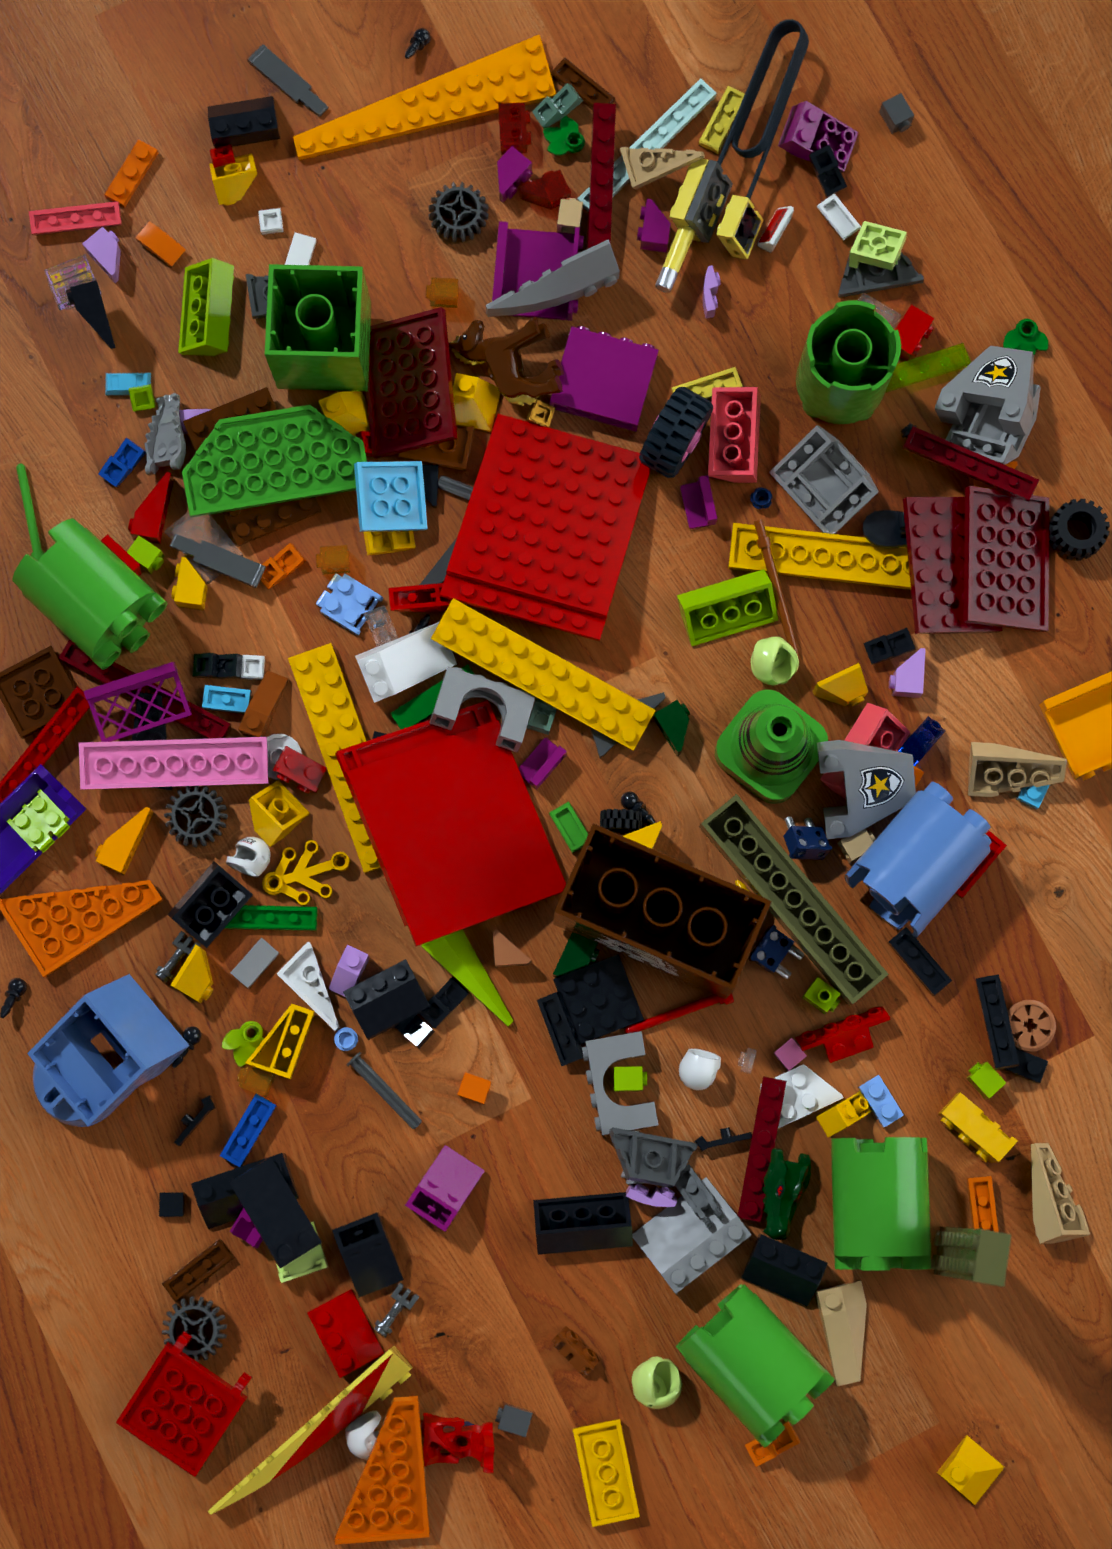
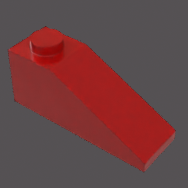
M165 473L137 508L134 518H130L128 531L131 532L130 534L134 540L141 536L148 542L161 544L174 482L171 473Z
M443 583L388 588L390 611L446 612L452 600L439 596Z

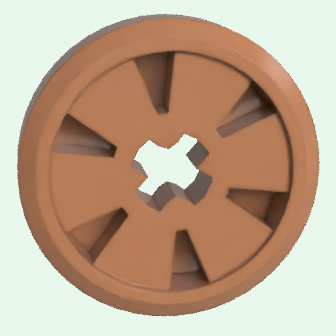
M1023 1000L1008 1009L1007 1012L1016 1049L1024 1052H1034L1045 1048L1052 1041L1056 1032V1021L1053 1013L1045 1004L1036 1000ZM1028 1019L1031 1020V1024L1035 1025V1029H1031V1032H1027L1028 1029L1023 1025L1028 1022Z

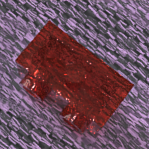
M525 102L499 103L501 155L505 154L511 146L521 154L527 153V145H532L531 131L526 130V124H530V110H525Z

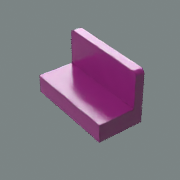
M708 475L699 477L698 482L681 485L680 490L689 529L716 525L717 515Z
M544 738L518 768L522 778L537 790L565 758L567 751L560 745L557 747L549 739Z

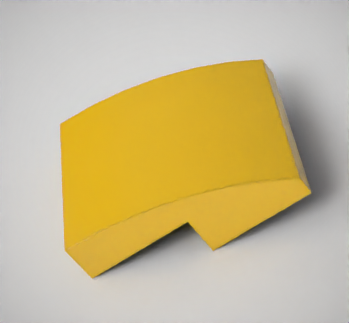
M413 531L363 532L367 555L394 553L416 547Z

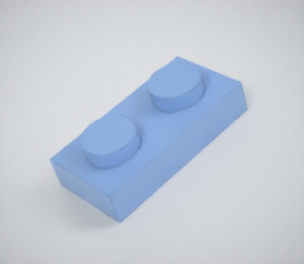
M880 1075L875 1076L858 1087L883 1128L904 1116Z

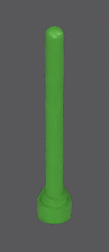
M20 463L16 466L33 551L31 556L39 560L45 552L41 548L26 468L24 464Z

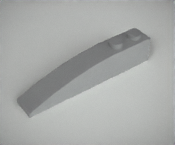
M609 240L562 261V267L555 271L548 269L542 273L543 276L538 281L529 280L518 289L519 292L514 293V291H510L486 305L487 316H507L539 311L564 304L584 295L589 297L603 286L610 287L614 285L619 279L620 270Z

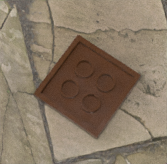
M52 646L0 672V699L22 739L43 729L75 689Z

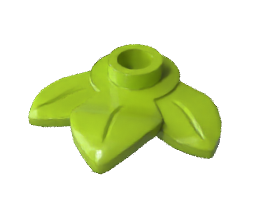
M247 1021L240 1029L230 1030L224 1037L222 1048L227 1050L233 1049L234 1060L239 1067L245 1065V1062L263 1041L261 1025L255 1021ZM253 1028L255 1031L252 1037L247 1035V1030Z

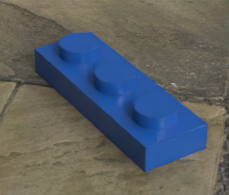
M255 1094L220 1156L241 1167L277 1105Z

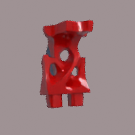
M423 1413V1419H420L424 1467L435 1463L458 1464L459 1458L471 1456L480 1461L483 1472H494L495 1446L492 1422H486L481 1426L464 1421V1419L458 1417L445 1418ZM464 1437L467 1439L468 1444L461 1446L457 1443V1439ZM441 1449H446L449 1453L444 1454L440 1453Z

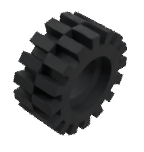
M626 809L600 811V827L614 833L629 834L642 829V812Z

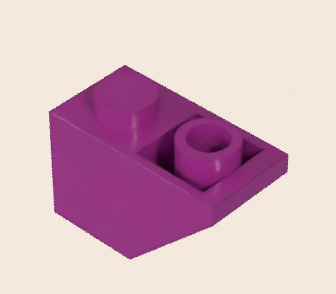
M513 146L497 161L499 199L502 203L507 198L511 199L516 194L517 187L522 182L526 183L532 176V162Z
M647 199L646 206H641L640 220H644L643 227H638L637 241H641L640 249L667 253L671 223L653 200Z

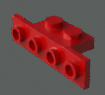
M883 1006L873 1007L867 1012L850 1015L842 1021L828 1023L814 1031L803 1032L800 1036L795 1037L802 1051L823 1044L827 1059L832 1063L874 1048L869 1027L889 1021L890 1016Z

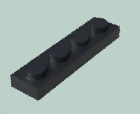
M999 974L976 978V986L995 1071L1018 1067V1056Z

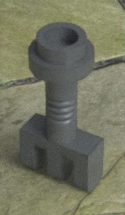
M183 931L172 942V945L178 948L174 955H172L164 967L158 966L156 969L157 973L155 976L165 983L173 979L174 976L171 972L185 954L189 956L195 944L199 947L201 946L199 942H196L190 948L189 946L193 941V938L190 936L182 943L181 941L186 935Z
M399 1283L390 1296L396 1300L391 1310H389L382 1322L379 1320L375 1322L374 1330L383 1337L392 1333L389 1327L402 1308L406 1307L408 1310H411L420 1297L415 1294L411 1301L407 1300L412 1291L409 1288L403 1296L400 1295L399 1292L404 1287L402 1283Z

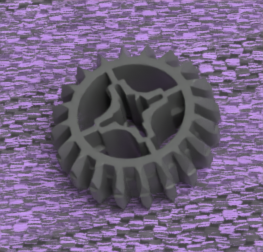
M453 182L450 189L444 185V192L437 190V197L431 198L433 205L428 207L429 212H431L429 220L433 221L431 223L432 228H437L438 235L444 233L445 240L452 236L454 243L457 241V238H461V241L464 243L466 236L473 240V232L480 235V227H486L484 220H487L489 217L487 213L488 205L484 204L486 198L484 196L480 197L479 189L473 192L472 185L465 188L463 182L460 184V187H456V184ZM453 199H456L453 203H447ZM464 199L471 202L476 209L465 205ZM459 206H461L462 212L458 214V219H456L455 213L459 210ZM441 215L445 216L448 219H451L453 221V225L446 223L441 217ZM471 221L470 223L461 226L463 222Z
M186 786V794L178 790L177 793L180 797L176 799L174 796H171L170 798L175 804L166 805V808L171 810L172 813H165L164 817L172 820L167 821L165 825L166 827H173L169 833L171 836L177 834L175 839L177 842L182 841L184 838V845L188 846L192 840L193 847L197 848L198 841L201 840L202 845L205 847L207 846V838L212 843L215 842V838L212 836L214 833L218 836L222 835L218 827L226 828L227 825L221 822V820L228 819V815L221 812L227 810V806L219 805L222 803L223 798L217 797L214 799L217 792L213 790L208 794L209 788L207 786H204L202 792H200V786H195L193 792L190 786ZM199 798L194 806L182 808L187 801ZM206 800L213 805L214 818L206 815L204 812ZM200 810L199 814L203 818H196L193 821L194 819L189 814H197ZM178 814L188 818L187 832L181 829L178 822ZM200 825H211L206 831L194 834Z
M194 1296L190 1297V1305H188L186 1299H181L182 1308L177 1304L172 1305L176 1313L168 1311L166 1315L171 1318V1321L164 1320L162 1323L165 1326H169V1329L162 1331V1335L169 1334L170 1338L164 1340V1344L172 1342L174 1346L177 1341L176 1324L179 1317L184 1325V1331L188 1334L190 1333L189 1329H192L189 1328L191 1324L194 1326L202 1323L198 1330L200 1333L191 1334V1339L197 1340L204 1348L193 1350L185 1347L182 1352L189 1357L193 1355V1359L197 1362L200 1360V1354L204 1361L208 1360L207 1351L212 1355L217 1354L213 1346L221 1348L223 1344L218 1341V1338L225 1339L227 1336L224 1333H220V1329H226L227 1324L220 1325L219 1321L225 1319V1315L217 1317L216 1313L221 1308L218 1306L212 1311L210 1308L213 1305V1301L210 1300L205 1306L204 1297L199 1298L198 1304H196ZM197 1309L205 1312L206 1315L200 1320H194L185 1311ZM211 1320L213 1323V1336L209 1341L204 1329Z

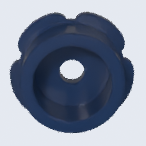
M757 488L750 495V501L753 502V506L756 509H766L772 503V494L765 488Z

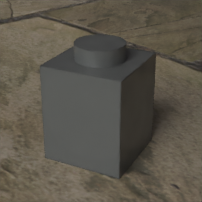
M902 93L881 104L879 113L892 134L897 131L903 132L910 128L914 113Z
M505 1403L504 1409L499 1407L495 1422L499 1423L498 1429L526 1437L533 1411Z

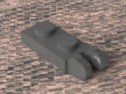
M688 1164L680 1173L675 1186L696 1216H699L709 1229L713 1225L710 1219L703 1213L711 1207L718 1219L722 1220L725 1216L716 1205L713 1196Z

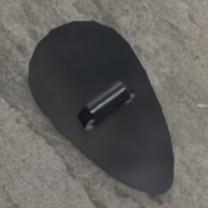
M890 510L874 511L863 521V534L871 544L881 548H901L907 546L904 512Z

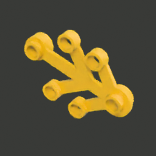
M309 840L305 843V850L292 873L284 875L289 863L296 859L297 853L295 849L287 847L282 852L283 857L275 872H270L264 876L262 886L265 892L270 895L283 893L295 899L299 905L306 906L311 901L310 895L305 891L299 892L287 884L298 882L318 892L322 898L328 899L333 894L331 886L321 884L309 877L333 869L345 871L350 865V859L346 853L336 852L331 860L306 868L312 856L319 851L318 843L314 840ZM311 843L316 845V849L312 852L308 851V845ZM287 851L294 852V856L290 859L286 858L285 854ZM339 858L345 859L343 866L337 865ZM272 880L278 881L276 888L270 886ZM324 887H328L330 889V893L328 895H323L321 893ZM303 894L308 897L304 903L299 901V897Z

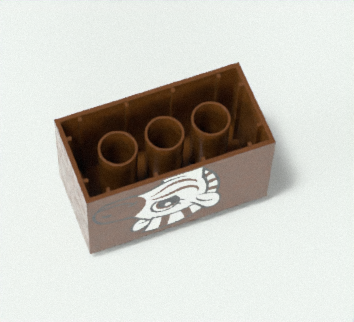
M593 823L555 908L553 924L597 942L599 945L713 995L726 999L736 987L772 901Z

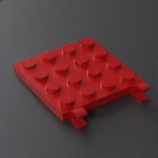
M184 1331L174 1346L169 1342L164 1346L116 1423L196 1477L248 1396L242 1392L252 1377L244 1372L234 1387L182 1352L192 1338L190 1334Z

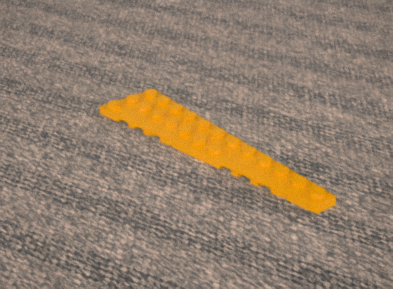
M540 34L293 136L298 159L312 158L539 103L547 96L553 98L556 92Z

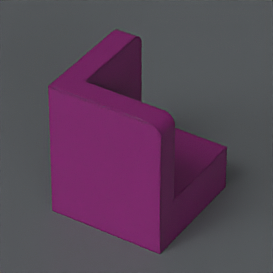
M243 1208L230 1233L257 1249L263 1240Z

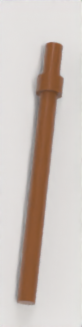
M763 520L754 521L758 536L756 540L757 545L762 551L768 576L772 582L774 598L786 641L797 653L799 652L770 549L772 545L770 536L767 537Z

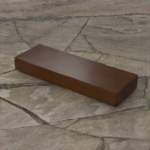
M565 57L551 72V77L563 87L567 83L572 85L583 100L582 102L592 110L594 103L613 104L615 102L614 96Z
M219 1239L165 1280L162 1285L175 1303H177L232 1261L234 1257L222 1240Z

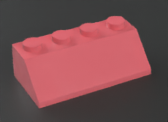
M712 387L713 411L711 413L709 477L733 483H757L761 395L758 387Z
M867 703L844 741L899 752L910 731L887 709ZM843 771L824 773L820 780L833 792L846 799Z

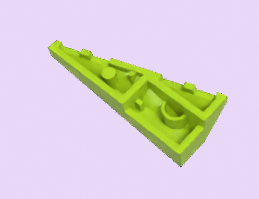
M463 929L421 945L430 956L505 1025L509 1027L514 1022Z

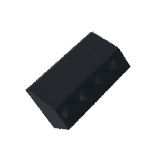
M285 1153L271 1156L296 1200L299 1199ZM267 1158L191 1183L198 1208L208 1229L237 1220L244 1207L229 1181Z
M626 1192L533 1200L538 1255L633 1246L629 1199L626 1197Z

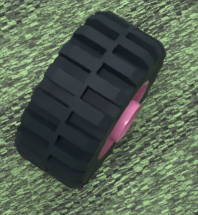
M678 387L661 410L643 444L639 456L641 463L667 478H674L700 440L713 411L711 401L686 387Z

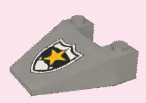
M989 346L942 388L934 408L940 421L962 425L971 402L1002 407L998 420L1004 433L1026 436L1033 418V352Z
M843 740L817 742L820 773L839 771L844 773L847 806L823 808L827 839L851 837L903 808L915 795L912 754Z

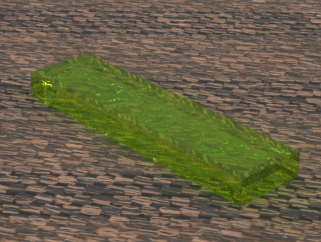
M964 343L897 364L885 393L967 367L971 362Z

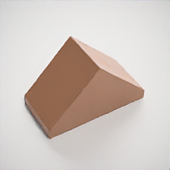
M495 929L493 932L495 968L528 966L531 963V959Z

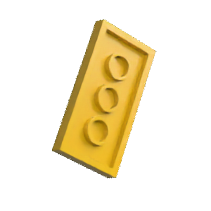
M620 1418L572 1428L592 1527L640 1517Z

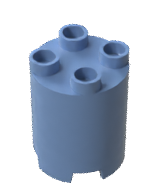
M933 781L924 791L920 790L915 793L844 876L851 888H854L861 880L870 889V894L874 897L869 908L890 925L900 930L910 921V925L914 930L912 935L915 938L920 935L990 853L989 845L992 843L991 839L986 835L991 828L989 823L971 809H968L962 816L949 805L953 801L951 794Z

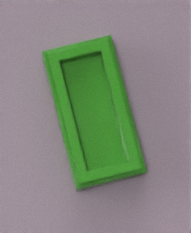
M568 801L551 811L549 815L573 854L583 847L588 833Z

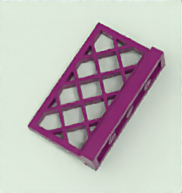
M170 662L84 691L102 742H111L192 715L175 662ZM174 677L177 685L173 694L160 689L164 680ZM160 681L158 687L152 685L153 683ZM148 685L156 689L151 701L138 696L142 687ZM138 689L136 694L130 692L132 690ZM159 691L171 697L165 709L153 703ZM177 691H179L181 699L175 696ZM127 693L134 697L128 709L116 703L120 694ZM116 696L114 701L107 699ZM136 699L149 704L143 716L131 711ZM173 699L183 703L184 713L176 715L168 711ZM104 700L112 704L106 716L97 712L95 702ZM114 706L126 711L121 724L109 718ZM151 706L163 711L159 721L153 722L146 718ZM129 713L141 718L138 727L135 729L124 726ZM166 713L171 715V717L164 719ZM99 716L102 717V718H104V721H103L102 724H101V721H100ZM107 720L119 726L116 734L106 738L103 730ZM144 720L150 723L142 726ZM122 728L128 730L126 732L120 733Z

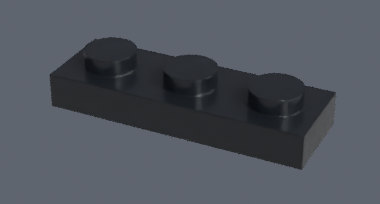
M907 927L887 942L932 996H935L952 981Z
M555 992L538 999L537 1003L561 1066L584 1058L582 1047L561 992Z

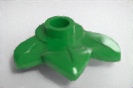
M568 116L561 119L560 127L543 129L544 137L550 143L547 151L553 155H564L568 152L577 153L584 148L585 139L579 132V126L576 121Z
M1022 319L1017 323L1015 329L1007 332L1003 341V348L1030 351L1035 355L1036 350L1047 351L1048 339L1044 333L1038 330V326L1033 320ZM1023 328H1028L1030 333H1024Z

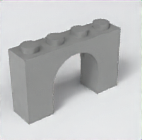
M448 666L429 723L452 730L460 705L464 701L475 697L485 698L498 707L502 716V724L496 746L518 752L525 735L535 696L522 689L518 690L509 687L503 682H494L482 675H473L461 668Z
M642 1031L585 1041L586 1047H582L584 1061H589L590 1070L586 1071L588 1085L593 1084L594 1093L590 1094L592 1108L597 1107L598 1117H594L596 1131H601L602 1136L609 1135V1130L612 1127L631 1131L658 1126L654 1102L632 1106L618 1105L609 1099L603 1087V1077L610 1065L620 1060L646 1055Z

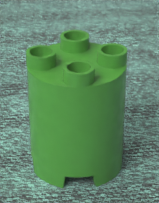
M857 300L842 301L836 303L833 309L824 313L811 325L796 373L798 395L802 401L805 413L810 417L819 418L833 424H850L864 421L872 416L874 410L882 401L900 358L901 340L898 329L893 330L889 322L876 312L875 305Z
M72 518L59 523L49 530L48 534L55 541V544L39 560H36L29 554L23 557L14 572L12 581L19 587L23 596L78 646L99 668L105 670L117 660L123 646L130 653H134L147 641L150 633L143 627L144 624L158 618L168 603L90 530L84 528Z
M885 1137L884 1143H874L873 1139H831L835 1269H861L865 1271L890 1270V1268L931 1269L927 1138Z
M740 1284L717 1304L721 1311L704 1327L699 1328L695 1325L676 1347L685 1357L684 1360L765 1448L785 1429L779 1421L781 1418L785 1422L789 1421L792 1426L795 1425L814 1406L805 1395L808 1393L813 1399H816L835 1379L758 1295L753 1293L745 1284Z

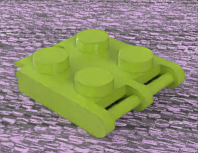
M40 789L37 792L38 795L28 805L24 804L22 806L23 809L12 820L9 819L6 822L35 852L40 850L44 853L55 842L51 838L54 834L60 838L70 828L67 824L70 819Z

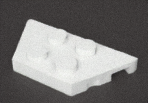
M804 1064L775 1077V1079L787 1081L778 1129L843 1099V1095Z

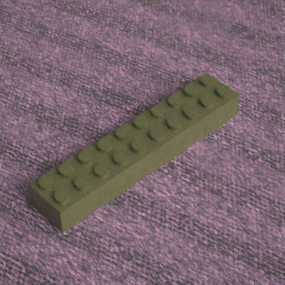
M737 794L700 824L699 828L755 894L772 901L768 910L834 989L841 993L840 996L849 1006L853 1005L889 975Z
M941 1227L940 1231H936L934 1244L938 1245L937 1254L932 1256L931 1269H934L935 1275L1004 1287L1012 1235L983 1229Z

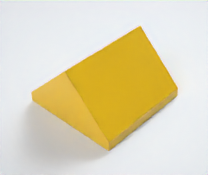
M661 821L623 837L653 849L660 834L662 823Z

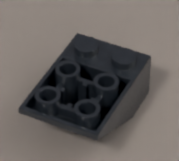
M379 1212L332 1230L359 1297L404 1280Z

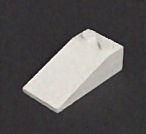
M439 622L355 656L374 703L446 670L448 666L453 667L457 665L454 654L450 649L431 640Z

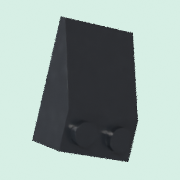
M96 278L68 284L69 290L65 291L69 304L75 306L81 316L111 349L116 348Z

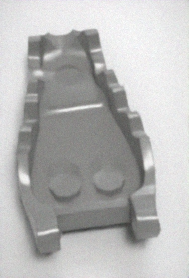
M176 393L156 398L158 403L157 415H153L151 417L152 423H148L150 433H146L147 442L144 443L147 456L145 473L147 475L156 474L160 467L170 466L171 469L177 470L183 465L186 455V442L179 415L180 396Z

